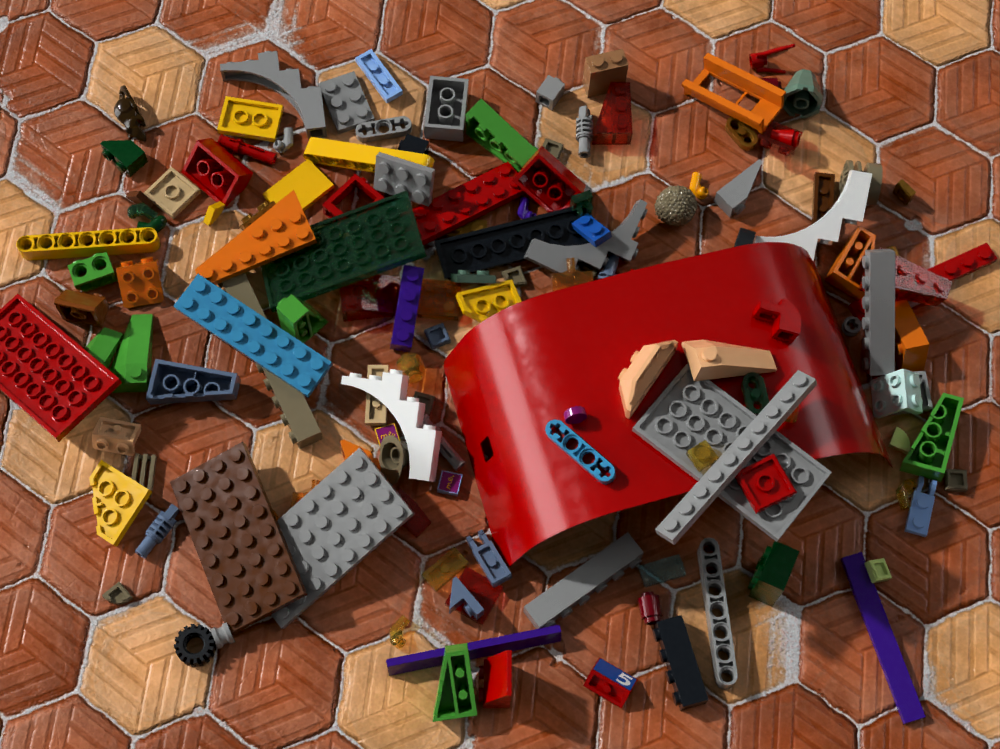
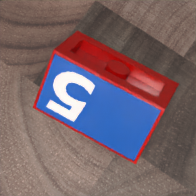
M599 657L583 686L622 708L638 679Z

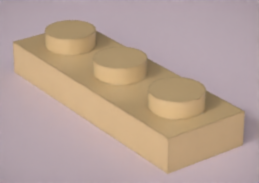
M368 365L367 379H369V375L382 377L383 372L389 373V365ZM367 392L365 425H387L388 408Z

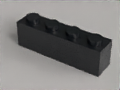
M682 615L657 621L652 632L655 641L659 642L661 650H659L662 663H666L668 669L665 672L667 681L674 688L672 697L675 705H679L680 711L706 704L709 699Z

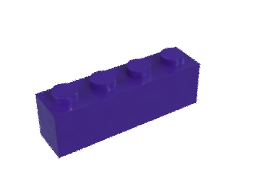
M404 265L390 343V349L410 352L412 348L424 268Z

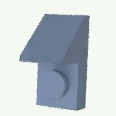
M455 576L452 580L449 614L464 604L463 609L470 617L474 616L478 620L484 615V608Z

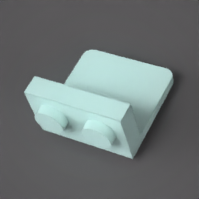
M903 368L871 380L873 415L875 418H882L901 411L914 415L923 413V400L920 389L921 380L918 373Z

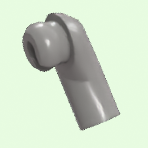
M284 128V139L273 143V148L278 153H284L293 146V128Z

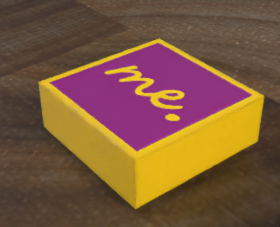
M395 423L375 428L379 446L387 435H393L400 441Z

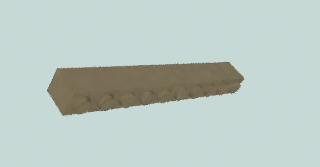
M245 273L217 284L219 288L223 287L225 292L266 318ZM255 363L259 373H264L266 377L263 381L267 390H272L274 394L271 398L276 409L280 407L283 413L280 415L284 426L288 425L291 430L288 434L292 443H297L299 449L322 440L321 430L304 395Z

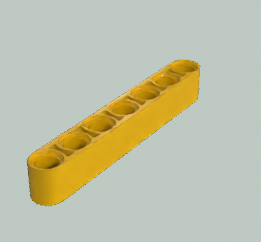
M316 137L309 139L303 154L305 160L309 159L315 164L375 173L376 155L379 152L433 168L435 162L431 156L426 154Z
M151 227L25 235L20 237L16 243L23 259L29 261L91 257L96 253L107 252L108 255L150 253L157 251L161 245L157 231ZM149 238H154L152 241L147 242ZM130 239L133 240L131 243H126ZM93 242L91 245L85 246L87 243ZM31 246L30 249L24 250L26 247Z

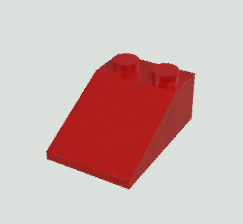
M506 650L484 659V666H479V679H483V688H479V702H483V708H510L512 696V650Z

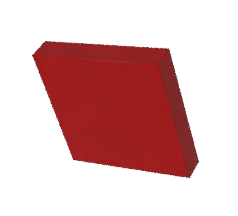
M774 453L743 468L735 476L737 483L756 514L797 493Z

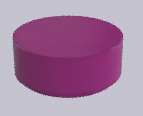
M581 406L571 407L563 414L567 424H577L587 418L585 408Z

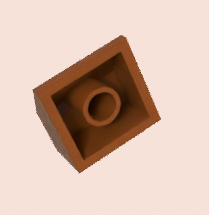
M66 289L54 301L63 320L101 328L109 309V304L103 295L97 293L93 295L86 294L78 289L73 291Z

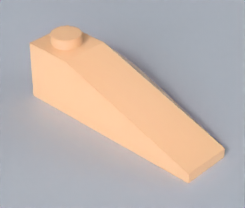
M704 339L684 341L681 344L694 381L776 372L777 370L771 351Z

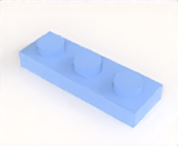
M372 49L355 58L357 65L386 103L403 95L401 87Z

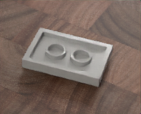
M354 71L318 83V87L321 86L322 97L338 134L356 129V126L362 122L375 121Z
M379 152L376 155L374 189L429 207L432 203L435 169Z

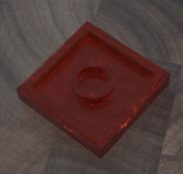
M466 566L459 580L484 608V615L478 620L474 616L470 617L463 609L464 604L455 611L483 626L504 587L498 585L493 588L487 577ZM451 593L445 602L447 607L450 606Z

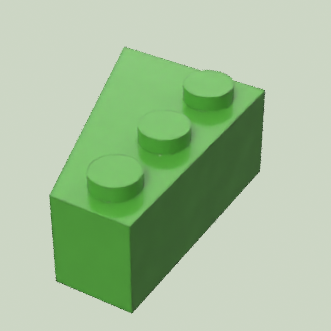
M468 643L445 646L433 711V722L477 715Z

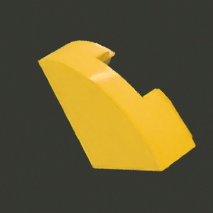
M219 201L209 205L203 223L208 226L213 224L222 213L225 204Z

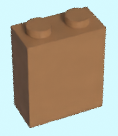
M623 49L585 57L582 83L587 98L624 90L628 62Z

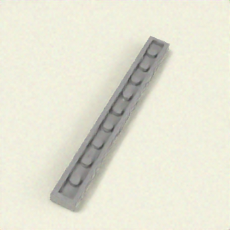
M798 370L655 529L656 533L675 545L817 385L816 379Z

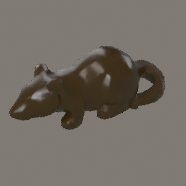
M123 85L120 87L119 100L114 106L115 116L125 125L129 138L146 142V134L140 128V126H146L144 118L139 113L128 89Z

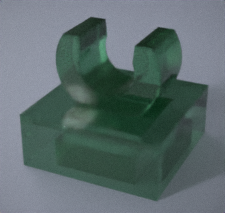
M590 190L571 196L572 211L577 210L579 216L583 215L582 208H587L589 213H592L593 196Z

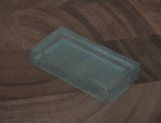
M679 554L638 567L645 588L686 576V571Z

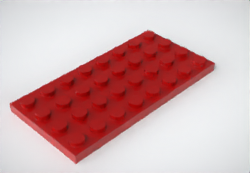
M17 294L0 309V390L60 442L122 382L90 353Z

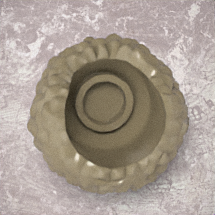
M679 185L669 186L657 196L654 205L657 218L670 226L679 227L686 225L696 213V196L687 187Z

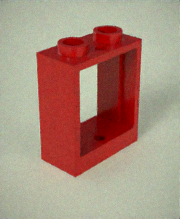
M354 174L322 204L323 214L349 236L354 237L372 219L373 215H376L385 207V200L381 191L372 188L364 177L360 178L357 174ZM357 186L374 201L354 220H351L336 205Z

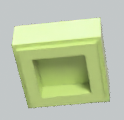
M884 558L869 560L864 563L872 583L888 581L892 578Z

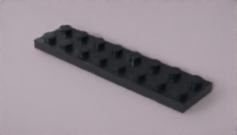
M589 203L434 241L444 280H450L451 274H458V270H470V274L477 273V270L486 271L525 261L524 256L531 240L534 238L549 244L562 246L590 243L572 227V223L588 213L592 216Z

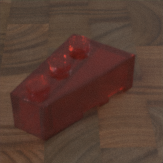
M630 82L610 83L593 133L592 145L631 144L633 131Z

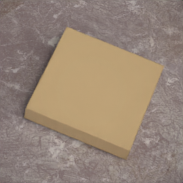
M170 167L144 192L158 208L172 219L201 193L198 187L173 167Z

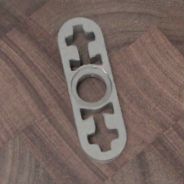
M406 116L362 122L356 126V138L360 142L366 143L406 136L411 133L412 123ZM400 124H404V125H405V128L402 129V127L400 126ZM381 126H387L389 131L381 133L378 129ZM362 130H366L367 135H363Z

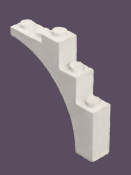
M850 170L838 200L822 218L807 228L783 236H755L753 243L783 242L795 244L804 248L809 253L811 259L814 260L818 239H821L820 243L832 245V242H838L842 219H845V223L857 225V221L863 222L872 173Z
M390 369V373L383 372L382 377L369 375V379L362 378V374L358 373L342 376L341 384L353 386L371 394L382 402L394 415L402 429L408 447L409 479L435 482L442 431H437L436 426L423 424L425 403H420L419 398L407 397L406 399L409 376L403 375V371Z

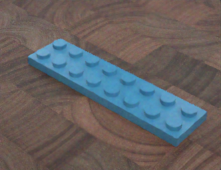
M197 274L173 306L177 311L308 398L333 365L330 360L200 274Z

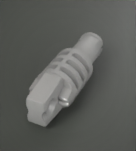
M587 106L579 107V117L576 118V140L579 142L578 155L581 158L590 157V142L593 140V115H590V110Z

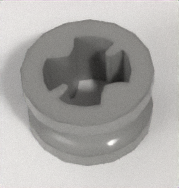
M854 316L847 317L842 324V332L849 337L856 336L861 330V321ZM850 323L855 327L854 330H851L850 326H848Z

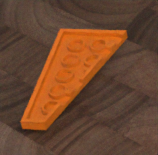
M291 191L195 269L196 274H200L217 285L317 243L295 191Z

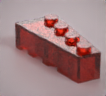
M895 255V298L910 299L912 302L935 307L948 298L953 281ZM861 280L858 290L865 292V289H863Z

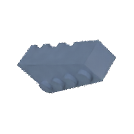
M155 359L146 400L151 405L237 400L241 379L237 373Z

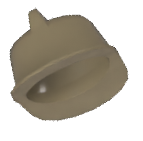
M387 435L383 438L380 445L379 463L381 473L391 485H394L399 480L402 468L409 464V452L406 441H399L397 437Z

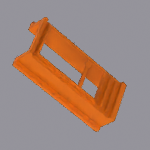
M707 53L703 57L704 69L693 82L687 79L682 82L681 86L684 87V95H690L751 126L762 134L783 109L786 91ZM711 75L744 93L736 103H733L701 87V85ZM747 94L759 99V102L751 111L739 106V103Z

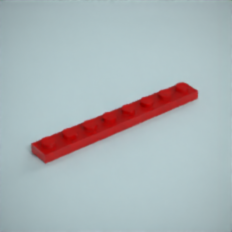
M988 243L982 244L896 283L895 302L906 299L911 301L996 262L998 258ZM862 299L850 304L848 308L852 315L857 317L862 323V318L865 317V309H863Z

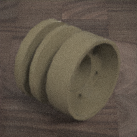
M847 160L840 176V195L850 170L872 173L866 204L876 205L882 185V165L868 162L862 171L860 161L853 165L852 160Z

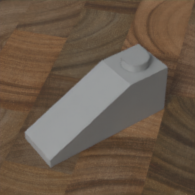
M760 159L716 192L714 202L729 218L735 213L737 215L745 209V203L762 164Z

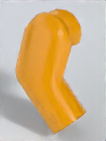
M694 172L689 189L696 198L704 199L708 196L709 191L700 185L702 174Z

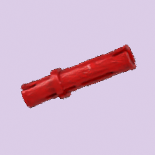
M223 134L218 139V144L237 155L240 153L270 165L275 164L277 153L247 144L242 139L230 138Z

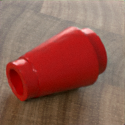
M773 129L770 141L789 148L798 147L801 132L796 131V129Z

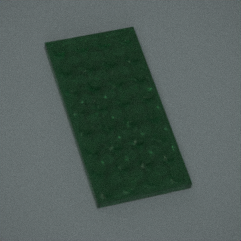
M406 190L310 225L317 243L262 265L261 270L269 307L272 312L277 311L276 307L279 301L289 297L291 294L306 301L427 257L412 203Z

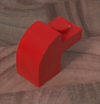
M782 298L778 304L761 300L754 308L753 318L773 323L771 338L792 343L800 334V313L797 307L787 299Z

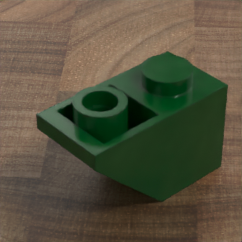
M132 140L102 141L100 143L103 150L102 155L108 161L112 160L116 163L115 166L121 173L126 172L130 177L148 162L145 152Z

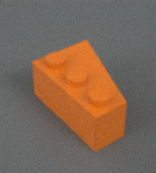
M858 225L849 235L824 280L857 301L864 297L865 289L862 287V277L865 276V268L862 266V257L865 256V250L874 249L876 235Z
M907 299L896 301L895 361L898 370L904 368L912 372L924 371L930 344Z

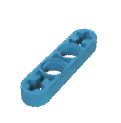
M554 419L547 423L545 431L553 443L600 483L610 484L614 481L616 471L609 461L562 421ZM560 426L559 430L564 435V438L562 439L557 433L552 435L551 428H558ZM571 439H575L579 443L575 450L566 448V443ZM592 453L595 456L594 462L585 464L583 462L585 454ZM598 464H599L600 467H601L602 469H604L605 471L608 470V469H610V470H609V473H610V476H609V477H607V476L601 477V476H602V473H601V471L597 468Z

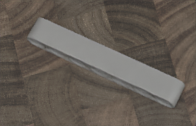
M705 538L697 549L714 678L719 688L727 690L735 684L738 678L719 544L713 538ZM704 546H709V547H711L712 550H713V553H711V554L706 553V552L703 550V547H704ZM706 567H713L716 570V574H709L706 571ZM709 588H716L719 591V595H712L709 592ZM712 609H719L722 612V616H714ZM715 630L723 631L725 638H718L715 635ZM724 651L728 655V660H721L718 652ZM721 674H729L731 676V682L723 681L721 678Z

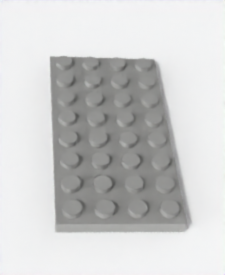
M686 364L634 425L632 431L695 480L699 481L757 415L710 380L694 381L689 365ZM776 430L743 468L774 453L797 491L796 495L756 514L734 478L718 497L777 542L832 472Z
M358 448L277 520L308 594L271 614L282 629H285L415 514L361 448Z

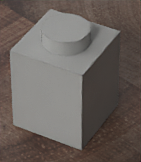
M548 75L536 91L535 102L552 111L564 94L565 83L559 78Z

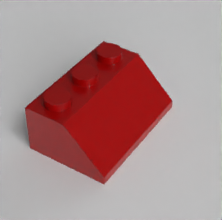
M212 138L196 141L181 171L214 201L224 203L225 207L246 188L253 175L251 170Z
M543 146L533 154L512 180L548 213L569 208L583 194L586 186Z

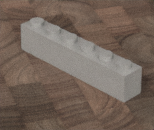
M891 249L865 250V256L862 257V266L865 268V276L862 277V287L865 289V297H862V307L865 309V317L862 318V328L865 330V337L862 338V348L865 350V358H862V368L870 376L886 375L895 371V251Z
M627 532L525 605L523 612L536 629L554 626L556 624L555 620L559 617L566 618L573 612L572 608L577 604L580 606L584 605L590 600L589 596L595 591L597 594L602 592L608 586L607 583L609 581L620 579L625 574L624 571L627 568L631 567L633 569L642 562L641 558L644 552Z

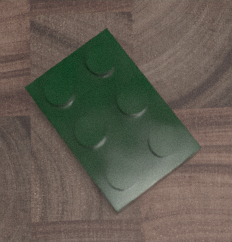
M774 541L771 547L767 545L765 552H763L755 569L757 571H755L747 587L751 590L749 597L773 607L786 587L800 551Z

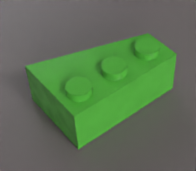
M293 294L281 299L276 307L281 329L302 343L307 342L328 323L313 306Z

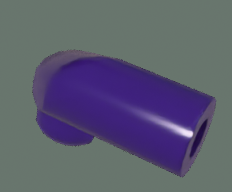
M527 197L520 198L517 214L521 219L536 216L535 213L532 214V211L528 210L530 199Z

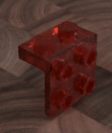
M772 121L762 134H758L757 140L760 142V146L771 149V147L777 148L778 153L789 156V154L794 155L797 147L770 138L773 129L793 128Z

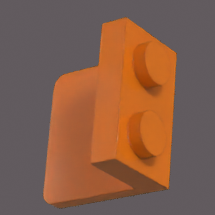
M153 257L142 258L139 263H133V260L120 262L121 266L116 268V273L125 308L163 302L164 294L159 274L160 265L158 259L153 260Z

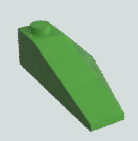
M135 314L131 316L110 368V371L122 382L112 393L148 391L152 366L153 314Z
M104 327L84 349L108 369L124 334Z

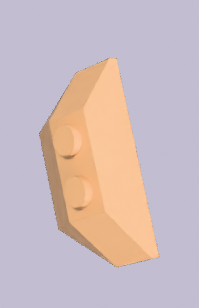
M670 340L644 345L640 352L636 350L631 357L629 368H624L618 377L620 380L619 391L626 418H631L677 350L678 341Z

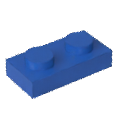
M588 213L572 223L573 229L594 247L601 245L612 237L610 230Z

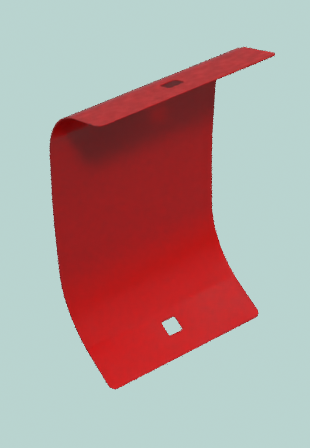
M783 242L753 243L661 263L567 287L514 304L485 319L461 339L444 360V370L493 542L508 568L530 549L560 532L614 512L687 493L698 482L632 431L634 425L688 364L681 345L684 341L704 339L771 351L777 368L776 372L711 379L710 381L755 415H758L799 370L815 378L817 385L777 431L815 460L842 454L874 453L884 456L893 468L821 276L809 253L804 248ZM784 298L797 307L801 316L800 334L792 343L771 338L773 323L753 318V310L761 300L778 304ZM670 340L678 341L677 350L631 418H626L619 391L620 380L618 377L624 368H629L631 357L636 350L640 352L644 345ZM575 406L585 408L587 418L577 424H567L565 422L563 414L567 409ZM554 419L562 421L609 461L616 471L614 481L610 484L600 483L553 443L545 431L547 423ZM560 426L558 428L552 427V435L557 433L563 439L564 435L559 430ZM489 437L493 456L486 462L481 444ZM571 439L566 443V448L575 450L579 443L577 440ZM592 453L585 454L583 457L585 464H591L595 460V456ZM598 464L597 468H598V469L601 471V473H602V476H601V477H603V476L609 477V476H610V473H609V470H610V469H608V470L605 471V470L602 469V468L600 467V465Z

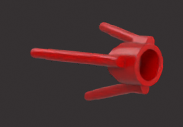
M795 44L749 54L751 69L756 68L757 72L785 74L786 70L764 67V65H767V55L794 48Z

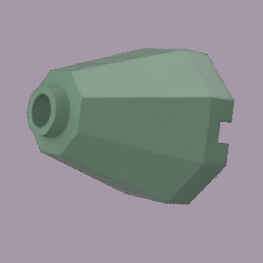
M799 70L784 89L786 94L784 96L783 109L789 116L795 117L796 113L801 114L800 118L806 119L819 113L823 95L814 73L811 70Z

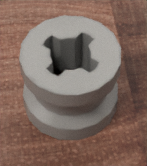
M227 622L223 623L219 628L213 627L210 629L218 649L223 648L224 644L235 642Z

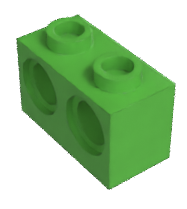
M107 252L96 253L90 258L76 260L72 264L67 265L75 288L83 292L118 281ZM101 266H106L104 269L98 270ZM81 273H86L84 276L78 277Z

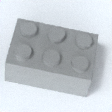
M430 76L424 122V138L463 142L469 79Z

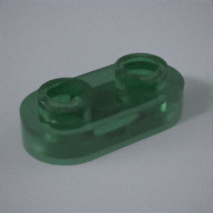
M751 372L746 374L741 381L745 406L755 415H758L769 403L765 382L758 373ZM748 384H753L755 388H750ZM753 404H758L760 409H756Z

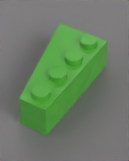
M480 99L466 113V134L503 163L509 162L517 173L538 150L484 100Z
M947 393L942 394L907 456L904 458L900 471L939 482L942 481L964 398Z

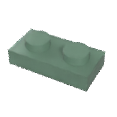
M458 270V274H451V282L496 283V275H489V271L477 270V274H470V270Z

